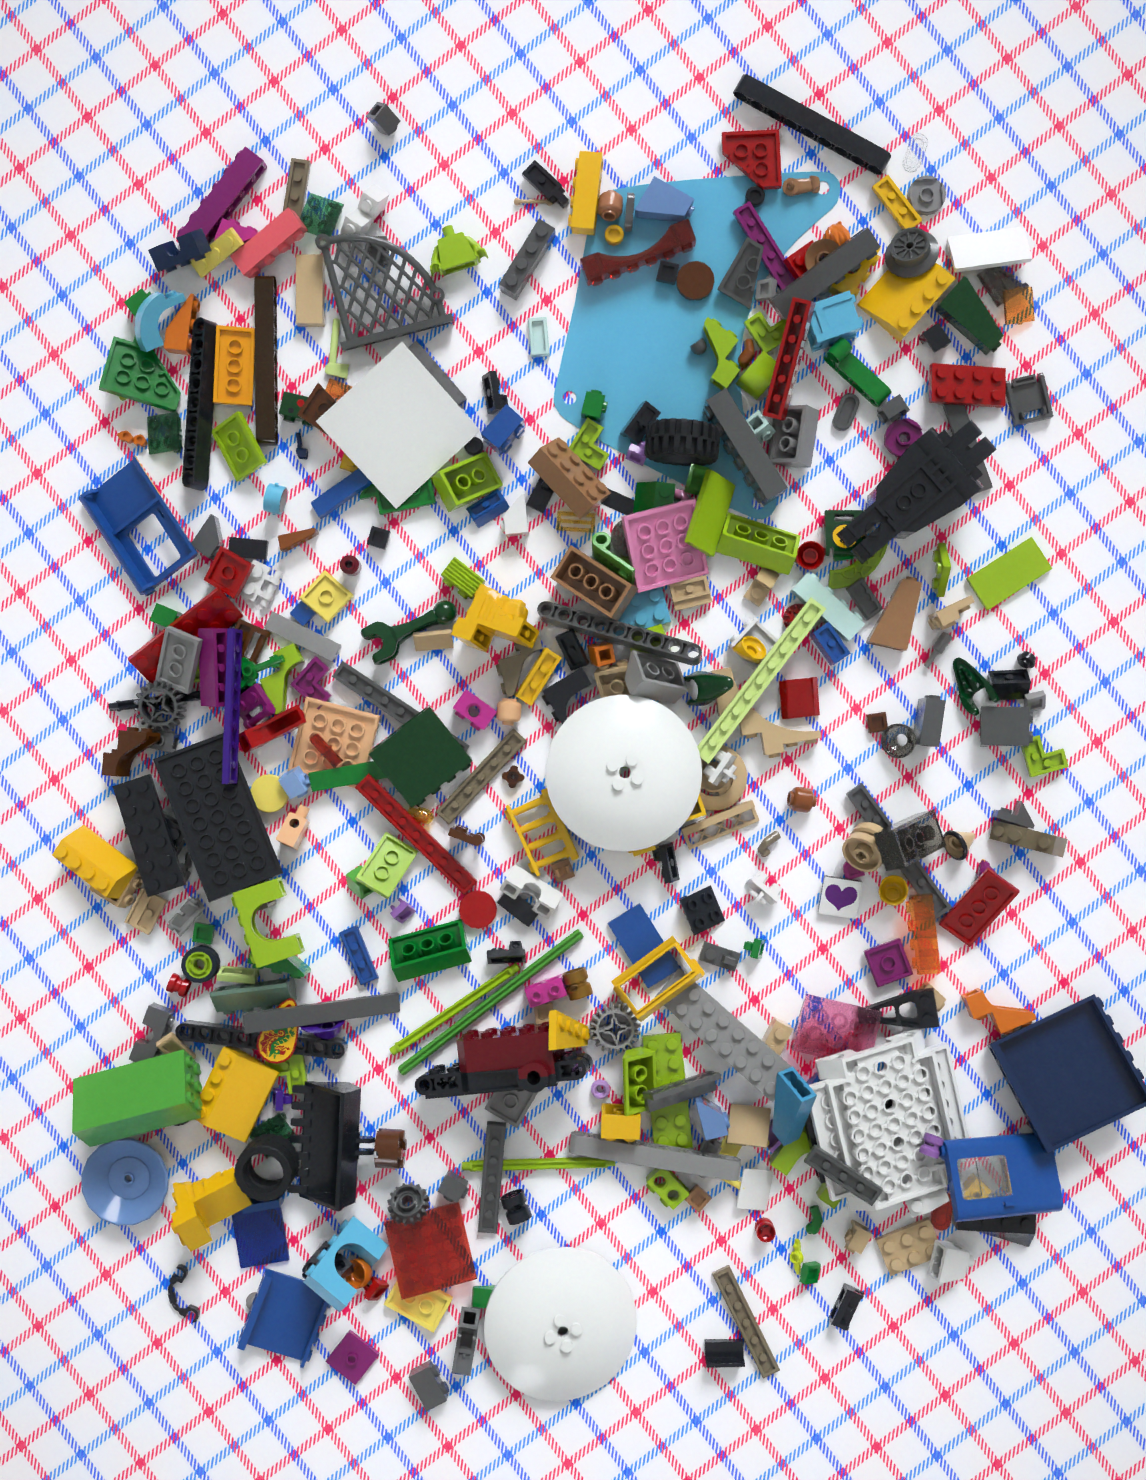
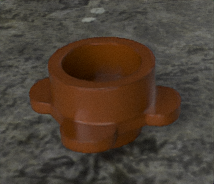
M515 765L511 766L509 771L502 773V779L509 783L508 786L510 788H515L518 782H522L525 779V776L518 771V767Z

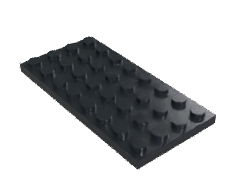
M224 733L153 759L209 903L283 874L239 761L237 784H222Z

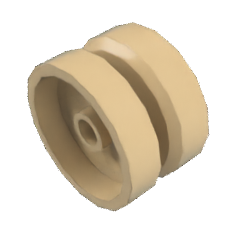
M859 823L843 843V856L852 867L860 871H876L890 853L893 845L892 839L885 829L875 823Z

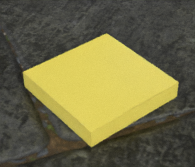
M324 570L299 599L329 624L354 595Z

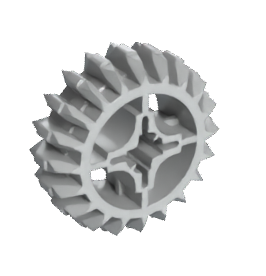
M610 1002L611 1008L603 1004L604 1011L597 1008L599 1016L597 1014L592 1015V1018L596 1021H590L589 1024L594 1026V1028H590L589 1033H596L591 1036V1039H598L595 1043L596 1047L603 1044L601 1048L603 1052L608 1047L609 1054H612L613 1049H616V1054H620L619 1048H622L625 1052L627 1050L626 1045L630 1048L634 1047L631 1040L638 1042V1038L634 1035L641 1034V1031L636 1029L641 1027V1023H634L638 1019L635 1016L632 1017L633 1012L631 1010L627 1012L629 1008L627 1004L622 1009L621 1002H618L617 1007H614V1002ZM616 1013L625 1016L630 1023L620 1022L617 1019ZM611 1014L610 1022L599 1027L602 1019ZM613 1019H615L617 1027L620 1026V1028H617V1036H615L613 1029L610 1030V1028H613ZM631 1029L629 1035L624 1040L619 1041L620 1034ZM604 1032V1034L612 1035L614 1042L607 1041L600 1033Z

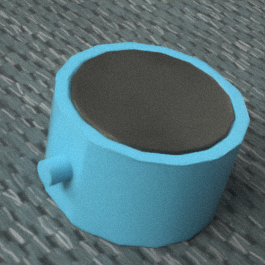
M269 483L263 500V510L265 512H270L272 515H281L287 502V487L281 486L279 483Z

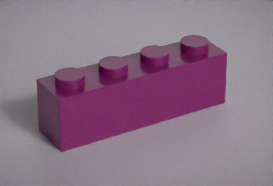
M199 628L198 638L203 639L199 656L201 706L224 707L227 628Z

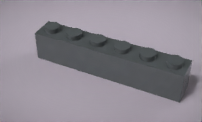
M868 227L863 228L768 301L780 319L786 320L792 297L813 301V298L817 295L821 297L830 290L828 288L830 285L843 281L846 278L844 275L847 272L851 271L852 273L862 266L860 263L863 260L867 259L868 261L877 255L876 250L881 246Z

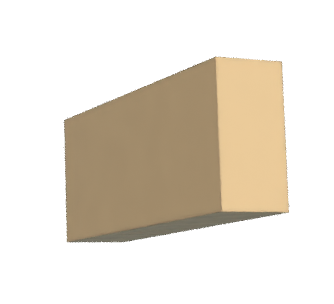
M296 254V324L298 327H325V262L323 254Z

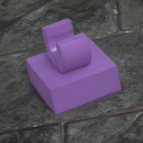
M641 440L637 445L631 443L625 459L643 466L647 458L644 454L645 442Z
M398 898L400 905L397 907L391 905L392 912L390 914L395 920L403 924L416 910L412 905Z

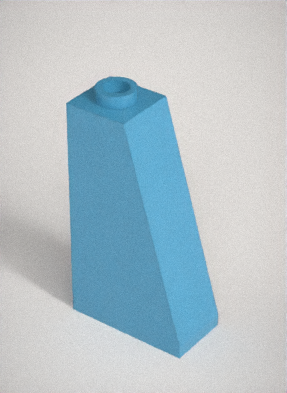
M793 1066L778 1072L776 1077L772 1132L783 1146L800 1138L817 1097L816 1093Z

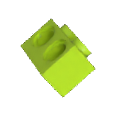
M654 1168L646 1176L647 1188L653 1194L656 1192L661 1197L659 1200L665 1207L670 1206L674 1210L690 1195L689 1188L670 1170ZM661 1176L665 1180L659 1184L654 1181L656 1177ZM672 1190L678 1192L675 1197L668 1196V1193Z

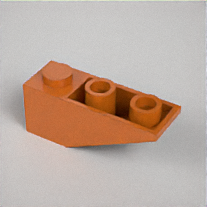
M192 293L166 328L163 348L168 353L191 356L193 323L196 320L197 312L200 311V301Z

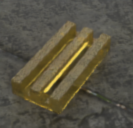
M557 511L556 531L594 533L596 513H589L583 517L592 518L591 521L561 519V516H577L573 512ZM561 523L591 525V528L563 527Z

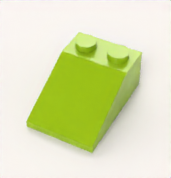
M486 451L442 469L431 478L448 513L503 486Z

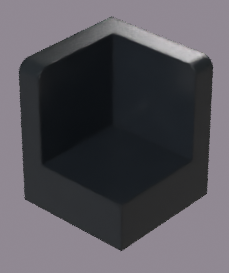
M939 323L923 332L919 337L922 345L927 342L934 353L942 348H946L951 343V340Z

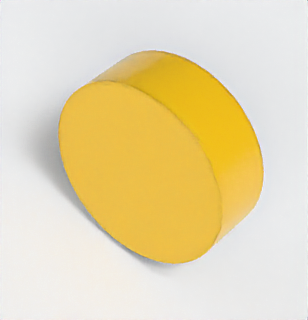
M619 225L607 227L605 230V240L609 245L617 246L623 241L624 231Z

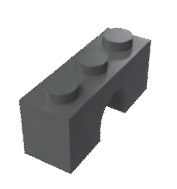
M155 1002L148 1005L142 1024L152 1029L153 1038L150 1041L142 1038L135 1041L128 1060L138 1062L162 1055L160 1049L156 1047V1042L166 1036L168 1028L172 1027L175 1021V1016H173L175 1010Z

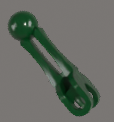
M439 601L435 604L433 610L412 621L395 626H389L384 622L377 621L364 627L360 634L365 640L375 638L383 640L382 648L372 656L375 665H382L397 657L400 645L412 637L414 632H421L439 624H451L456 619L457 609L450 601Z

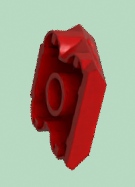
M817 677L779 681L778 693L780 695L782 720L820 715Z

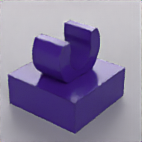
M281 1087L273 1088V1108L275 1111H283V1104L292 1103V1095L289 1093L283 1094Z

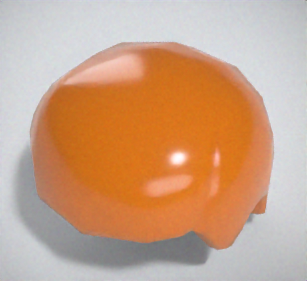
M362 1258L350 1260L353 1264L354 1272L349 1277H345L346 1282L355 1289L365 1287L372 1278L371 1266Z

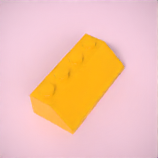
M82 825L64 837L52 854L54 858L107 898L119 899L138 870L136 863L86 825Z

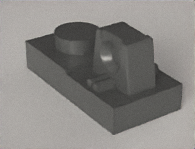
M704 941L698 960L735 972L741 953Z

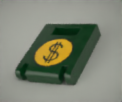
M863 510L824 511L825 556H829L830 548H833V557H855L851 550L862 541L861 537L847 548L836 534L859 516ZM835 517H852V521H835Z

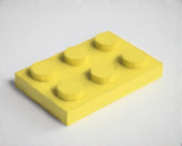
M402 1269L383 1305L434 1333L453 1296Z

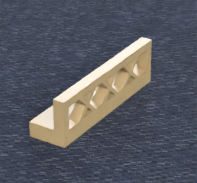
M750 799L680 829L690 850L756 823L760 819L755 810V804ZM751 809L754 819L749 821L740 819L743 812ZM730 817L737 819L734 827L729 829L723 826L726 819ZM716 825L719 828L715 835L705 834L707 827ZM694 832L700 833L699 841L691 844L687 835Z

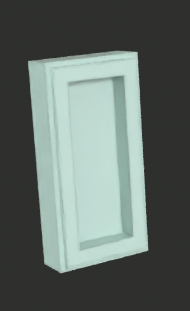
M547 316L528 318L531 358L550 356Z

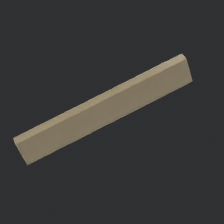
M513 728L436 810V813L450 825L521 749L527 740Z
M730 1265L712 1272L762 1378L764 1379L780 1371L776 1359Z

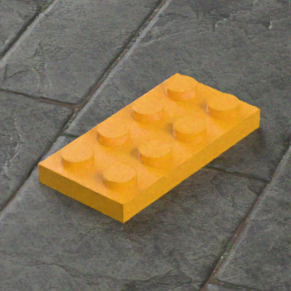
M216 325L213 404L252 407L255 328Z

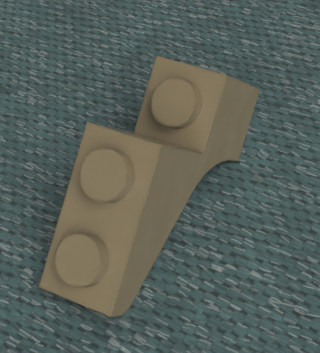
M539 634L532 649L514 643L516 652L520 651V654L498 660L499 664L496 665L498 676L502 675L504 682L500 683L503 695L507 694L508 698L513 697L516 693L525 660L534 652L543 650Z
M995 820L989 837L992 840L1062 858L1068 841L1066 838Z

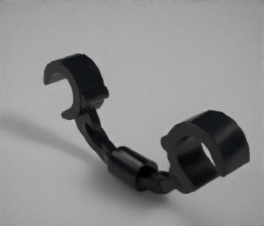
M178 1264L176 1268L183 1271V1276L173 1273L169 1280L170 1285L168 1286L167 1295L172 1307L184 1318L189 1311H193L196 1314L192 1321L194 1323L200 1317V1309L192 1304H189L187 1308H180L176 1303L178 1300L175 1291H173V1285L176 1282L182 1283L188 1275V1268L183 1264Z

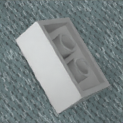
M807 404L789 405L785 420L773 418L772 427L776 432L770 438L768 456L773 465L811 468L819 410Z
M636 650L631 651L625 676V682L630 695L675 704L688 691L677 661Z

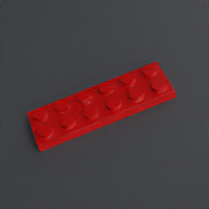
M217 587L169 626L198 637L199 628H230L244 615L226 594ZM165 629L128 657V661L152 684L156 678Z

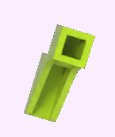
M707 317L704 322L703 331L717 360V368L711 376L710 382L722 391L725 388L728 389L739 375V366L732 360H726L737 346L739 340L734 332L731 330L726 331L722 328L718 320Z
M295 643L273 652V655H283L285 662L280 663L281 666L277 667V669L280 668L279 671L260 679V686L276 709L275 715L286 711L288 678L291 671L297 665L305 662Z

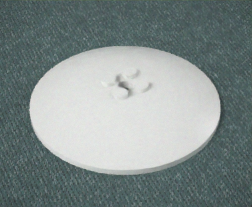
M613 695L594 700L582 706L567 718L559 728L547 755L546 786L557 815L569 830L579 838L607 850L636 851L664 841L673 835L688 819L700 793L702 782L701 758L691 732L671 710L644 697ZM621 767H628L630 769V776L628 778L620 776L619 770Z
M554 1247L540 1250L515 1263L495 1285L489 1297L484 1315L485 1344L489 1357L498 1373L518 1391L547 1401H566L580 1398L608 1383L626 1362L632 1350L637 1330L635 1302L631 1290L620 1272L599 1255L573 1247ZM560 1327L568 1329L564 1335H559L557 1331Z

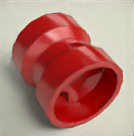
M173 973L167 983L166 991L170 993L177 992L180 997L185 998L190 990L192 981L187 978L182 980L180 975Z
M766 1217L759 1218L756 1221L755 1231L759 1240L766 1243L771 1242L776 1235L772 1221Z

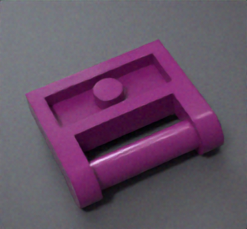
M259 683L254 684L240 695V717L244 721L243 726L245 729L256 726L258 722L267 716L273 715L276 711ZM262 705L263 710L252 717L250 712Z

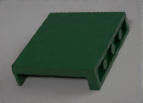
M430 704L368 753L411 808L415 805L417 807L422 805L426 801L425 797L429 794H436L441 789L440 786L445 782L448 784L456 778L455 774L460 770L462 772L467 770L473 761L472 757L467 754L436 715Z

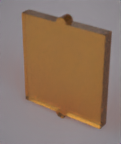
M1017 286L1015 289L1003 290L1005 325H1022L1024 322L1035 321L1032 286L1024 288Z

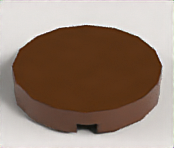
M692 261L683 265L678 271L676 278L679 293L688 300L696 301L706 298L711 293L715 282L711 268L699 261Z

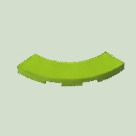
M888 543L863 564L857 560L845 568L829 570L828 587L831 589H842L850 586L859 578L865 579L879 565L884 557Z

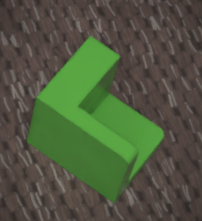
M691 463L684 492L699 496L706 470L710 468Z
M362 865L345 874L347 887L361 900L374 892L355 880L363 867Z

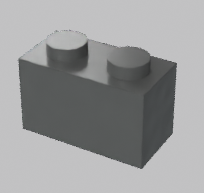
M431 1359L410 1370L408 1378L426 1412L447 1401L449 1387L445 1381H442L440 1370L436 1364H433Z

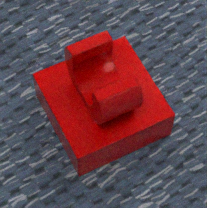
M372 1276L371 1286L367 1284L363 1287L366 1291L364 1297L368 1301H378L389 1287V1284L385 1280H378L377 1277Z

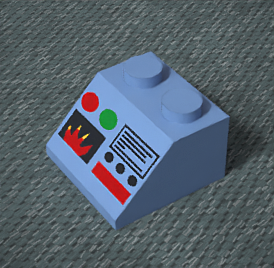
M701 1095L694 1097L705 1140L728 1135L727 1129L731 1127L726 1112H722L720 1106Z

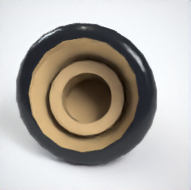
M946 831L943 835L944 848L953 859L958 861L964 860L976 835L973 832Z

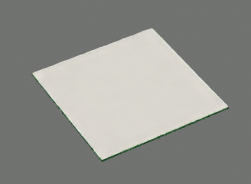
M400 342L316 420L319 426L396 509L481 431L403 342Z

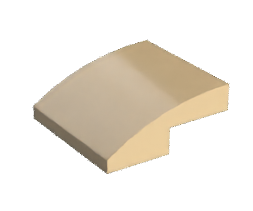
M730 1104L729 1123L731 1128H728L726 1143L766 1149L768 1145L771 1108Z

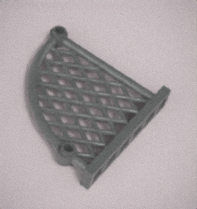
M319 234L315 238V244L323 254L346 341L340 342L344 352L454 323L452 313L446 314L443 305L445 299L444 291L435 285L425 268L401 247L379 237L365 234H340L330 237L326 234ZM322 240H326L324 245H320ZM341 242L352 243L350 253L341 246ZM357 242L366 243L365 249H363ZM331 244H337L334 260H332L329 251ZM370 244L378 250L375 260L368 254ZM355 248L363 254L361 263L353 258ZM383 248H386L391 251L390 256L383 250ZM340 252L348 258L346 267L338 261ZM381 254L388 260L386 270L379 264ZM395 254L403 258L401 266L393 260ZM366 258L373 264L371 274L364 268ZM351 262L359 268L356 278L349 272ZM406 262L414 268L412 277L404 270ZM333 264L337 265L344 272L340 285L338 284ZM392 265L399 270L397 281L389 274ZM377 268L384 274L382 285L375 279ZM362 272L369 278L367 288L360 283ZM417 272L424 280L422 287L415 281ZM403 275L410 281L407 291L400 285ZM347 276L355 283L352 292L345 286ZM388 279L395 285L393 295L385 288ZM373 283L380 289L378 299L370 292ZM413 285L421 292L418 301L411 295ZM427 286L430 290L429 294L426 292ZM358 287L365 292L363 303L356 297ZM340 289H343L351 297L347 309H345ZM398 290L406 295L403 305L396 299ZM384 293L391 299L389 309L381 303ZM435 293L441 294L439 298H434ZM424 296L431 301L429 312L422 306ZM369 297L376 303L374 313L366 307ZM409 299L416 305L414 315L407 310ZM354 301L361 307L359 317L352 311ZM394 303L402 310L399 319L392 313ZM436 304L438 317L432 318L433 310ZM379 308L387 314L384 323L377 317ZM421 310L428 319L417 322L419 311ZM365 311L372 317L370 327L362 321ZM347 313L357 321L354 334H352ZM406 314L413 320V323L403 326L402 323ZM390 317L399 327L388 330ZM375 322H377L384 329V331L373 333ZM360 326L368 331L369 335L358 337Z

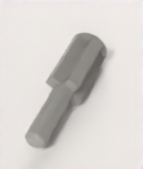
M942 632L932 647L934 651L924 664L926 668H929L939 653L942 654L953 638L950 634Z

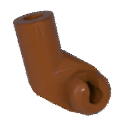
M752 339L744 341V350L738 358L741 368H747L754 358V342Z

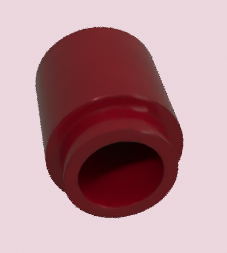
M346 555L340 561V569L348 576H356L362 569L361 562L355 556ZM352 562V567L347 568L348 564Z

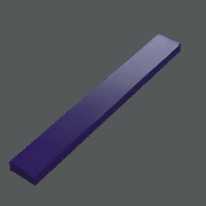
M227 628L222 784H237L243 631L234 628Z

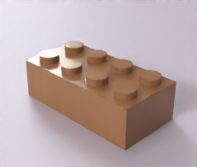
M560 437L540 447L528 461V464L579 519H582L598 508L611 494L606 485L594 475L593 471L581 461L580 457Z
M570 545L550 577L616 621L620 619L639 589L572 545Z

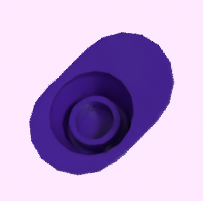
M346 1020L299 1027L305 1032L314 1033L315 1036L327 1040L336 1037L341 1032V1026Z

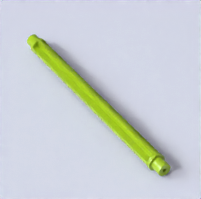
M514 963L511 966H507L506 969L400 1041L395 1042V1045L389 1048L392 1055L403 1052L404 1049L510 977L515 976V973L521 970L518 964Z
M592 1157L503 1159L502 1171L608 1168V1166L616 1165L615 1161ZM484 1160L462 1162V1171H483Z

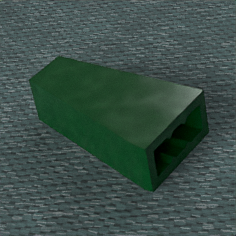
M964 276L937 306L935 311L985 355L990 351L994 353L1001 346L1002 343L999 341L1004 335L968 278Z

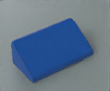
M496 489L467 507L466 510L476 526L480 528L506 512L510 506L500 490Z

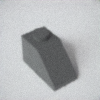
M213 514L209 515L191 542L197 551L211 560H214L220 546L224 545L219 518Z

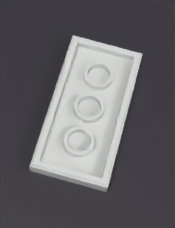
M1024 227L948 237L946 241L954 273L1029 263L1032 261Z

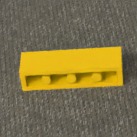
M580 151L579 158L575 159L577 177H573L572 185L573 189H575L574 196L571 195L570 207L573 208L572 215L569 214L568 226L571 227L572 234L595 235L604 163L603 152Z

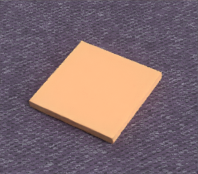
M306 696L302 711L307 722L298 727L288 771L300 766L302 771L308 775L310 772L369 762L371 757L368 753L374 746L381 716ZM358 784L347 785V786H348V787L355 788Z

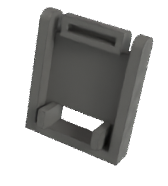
M1043 372L1038 373V382L1035 374L1012 379L1011 383L1009 380L1006 381V397L1013 427L1054 417ZM1039 410L1040 416L1025 419L1026 412Z

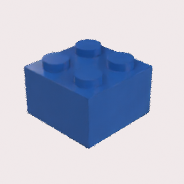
M506 404L481 432L483 441L500 456L503 453L507 454L513 446L512 442L516 438L519 440L525 433L524 419Z

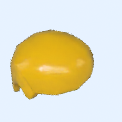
M890 875L882 880L878 894L887 905L897 906L905 901L909 889L902 877Z

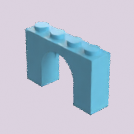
M354 1216L349 1221L345 1219L338 1228L340 1230L339 1234H334L327 1243L330 1246L327 1250L323 1249L316 1258L319 1261L316 1265L312 1264L305 1273L307 1277L303 1281L338 1312H341L348 1305L357 1290L336 1271L334 1261L337 1251H353L372 1267L389 1246Z

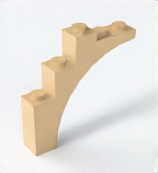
M731 667L710 671L714 674L728 676L732 678L734 683L731 690L715 699L718 716L723 713L739 692ZM752 708L739 723L740 735H745L746 739L755 738L757 733H760L763 755H768L769 758L780 757V753L785 752L783 744H786V747L798 746L797 742L805 741V744L817 743L816 739L821 738L820 730H790L768 721Z

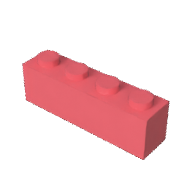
M288 207L230 257L244 276L250 279L261 273V269L271 265L279 254L288 251L292 243L301 240L308 229L296 212Z

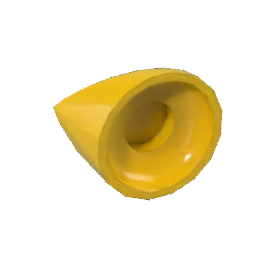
M753 636L742 638L732 648L742 658L758 665L766 656L764 644Z

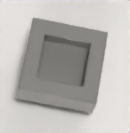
M774 278L758 280L755 300L762 302L776 295L777 280Z
M1044 690L1024 695V707H1029V712L1045 709L1046 694Z

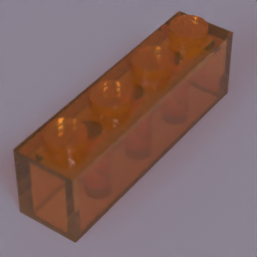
M933 893L909 895V901H905L906 913L911 915V920H907L908 931L913 933V939H910V949L915 951V957H912V967L917 969V975L940 974L941 966Z

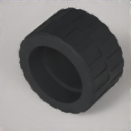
M270 1133L255 1137L248 1143L237 1159L234 1168L236 1183L241 1191L250 1198L264 1202L275 1200L288 1190L297 1175L300 1163L299 1155L294 1145L288 1139L283 1138V1136ZM267 1154L274 1157L282 1167L283 1177L277 1180H267L259 1176L252 1166V1156Z

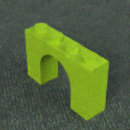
M281 877L232 893V904L238 910V922L244 928V940L246 945L250 946L252 952L250 953V959L253 964H256V968L301 954L305 951L300 933L280 939H269L263 936L256 927L255 917L258 909L264 903L287 895Z
M805 1126L798 1140L785 1146L781 1143L769 1158L770 1165L786 1176L798 1159L810 1151ZM822 1183L816 1191L818 1198L833 1209L841 1201V1199L836 1201L830 1200L826 1183Z

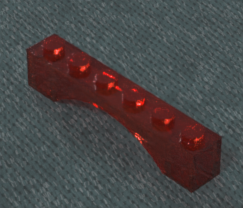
M689 219L670 225L667 232L656 244L641 253L630 256H611L596 252L580 258V266L587 285L597 286L602 284L603 280L619 278L622 273H633L639 270L641 266H652L657 263V260L663 258L665 260L671 259L676 253H687L695 247L696 238Z

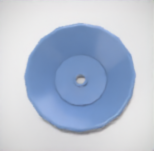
M123 1138L99 1145L87 1158L81 1174L82 1194L88 1207L101 1220L116 1226L136 1225L150 1219L162 1207L168 1192V1171L162 1157L149 1144L134 1138ZM127 1175H129L132 1178L131 1181L127 1180Z

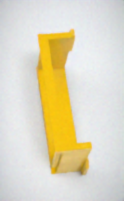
M672 935L614 978L611 983L614 985L613 990L621 1002L626 1003L635 1017L642 1022L697 980L704 977L705 972L695 959L688 957ZM673 947H676L692 971L637 1011L621 986Z

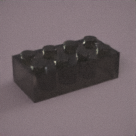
M934 809L915 813L874 833L875 842L886 871L905 868L946 846Z

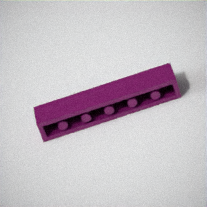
M246 146L238 151L233 163L225 168L221 179L213 184L211 192L208 196L203 197L199 208L191 213L189 221L179 229L177 237L202 228L208 244H210L216 235L222 218L229 219L267 169L264 160Z

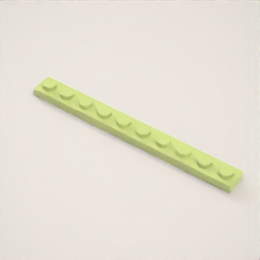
M812 597L802 607L698 744L700 758L708 764L826 610L825 607Z

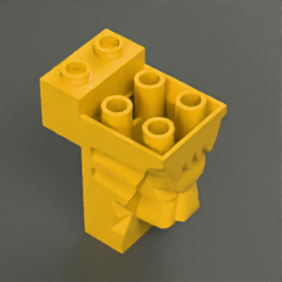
M480 584L475 592L473 602L467 610L465 619L458 617L453 625L451 635L467 646L487 653L494 635L532 649L540 631L526 621L528 609L525 602L519 599H510L508 596L498 593L497 590Z
M234 1167L222 1173L218 1171L211 1177L202 1178L196 1182L173 1183L174 1192L172 1197L177 1205L175 1206L176 1212L171 1214L173 1220L171 1228L175 1234H179L181 1244L187 1246L190 1252L213 1241L210 1226L252 1205L250 1197L243 1193L236 1183Z

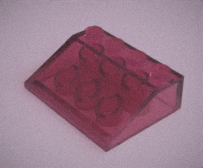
M806 993L794 1028L790 1047L793 1051L822 1058L849 1049L859 1052L875 1046L882 1011Z

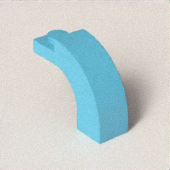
M172 290L165 293L164 296L162 292H155L141 303L134 322L135 336L140 350L148 352L164 345L158 330V320L166 309L186 301L184 293Z

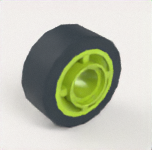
M199 945L191 948L184 954L181 961V969L188 980L194 983H203L209 981L218 973L221 961L218 953L213 948ZM198 959L204 962L203 969L198 967Z

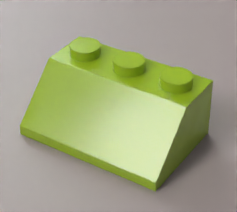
M640 1046L627 1049L622 1058L625 1116L646 1111L642 1092L657 1088L656 1051Z

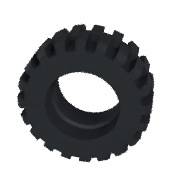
M657 419L651 421L646 427L644 454L649 460L662 464L691 466L692 463L701 466L711 465L718 459L720 430L712 423L694 419Z

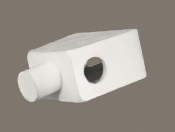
M935 1240L928 1275L939 1284L964 1279L967 1268L973 1267L975 1264L974 1256L970 1255V1252L958 1243Z

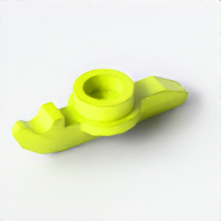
M796 1238L793 1245L794 1251L790 1254V1261L794 1264L796 1274L801 1275V1263L804 1260V1256L801 1252V1242Z

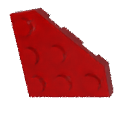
M779 129L721 133L722 155L763 190L781 189Z

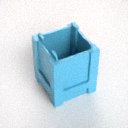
M850 290L815 302L807 335L812 353L832 346L840 337L847 341L856 338V333L862 329L864 322L862 316L858 317L854 306L856 298L854 294L851 295Z

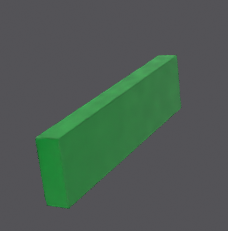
M374 761L308 773L312 792L358 784L368 774L375 780L387 778Z

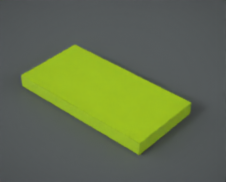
M712 469L706 470L684 541L709 557H714L736 486Z
M1030 537L966 578V580L987 611L1053 568L1033 537Z

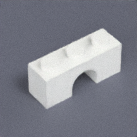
M515 864L499 889L513 899H516L520 893L531 895L535 901L532 910L546 919L550 918L563 896V893L556 888L551 887Z

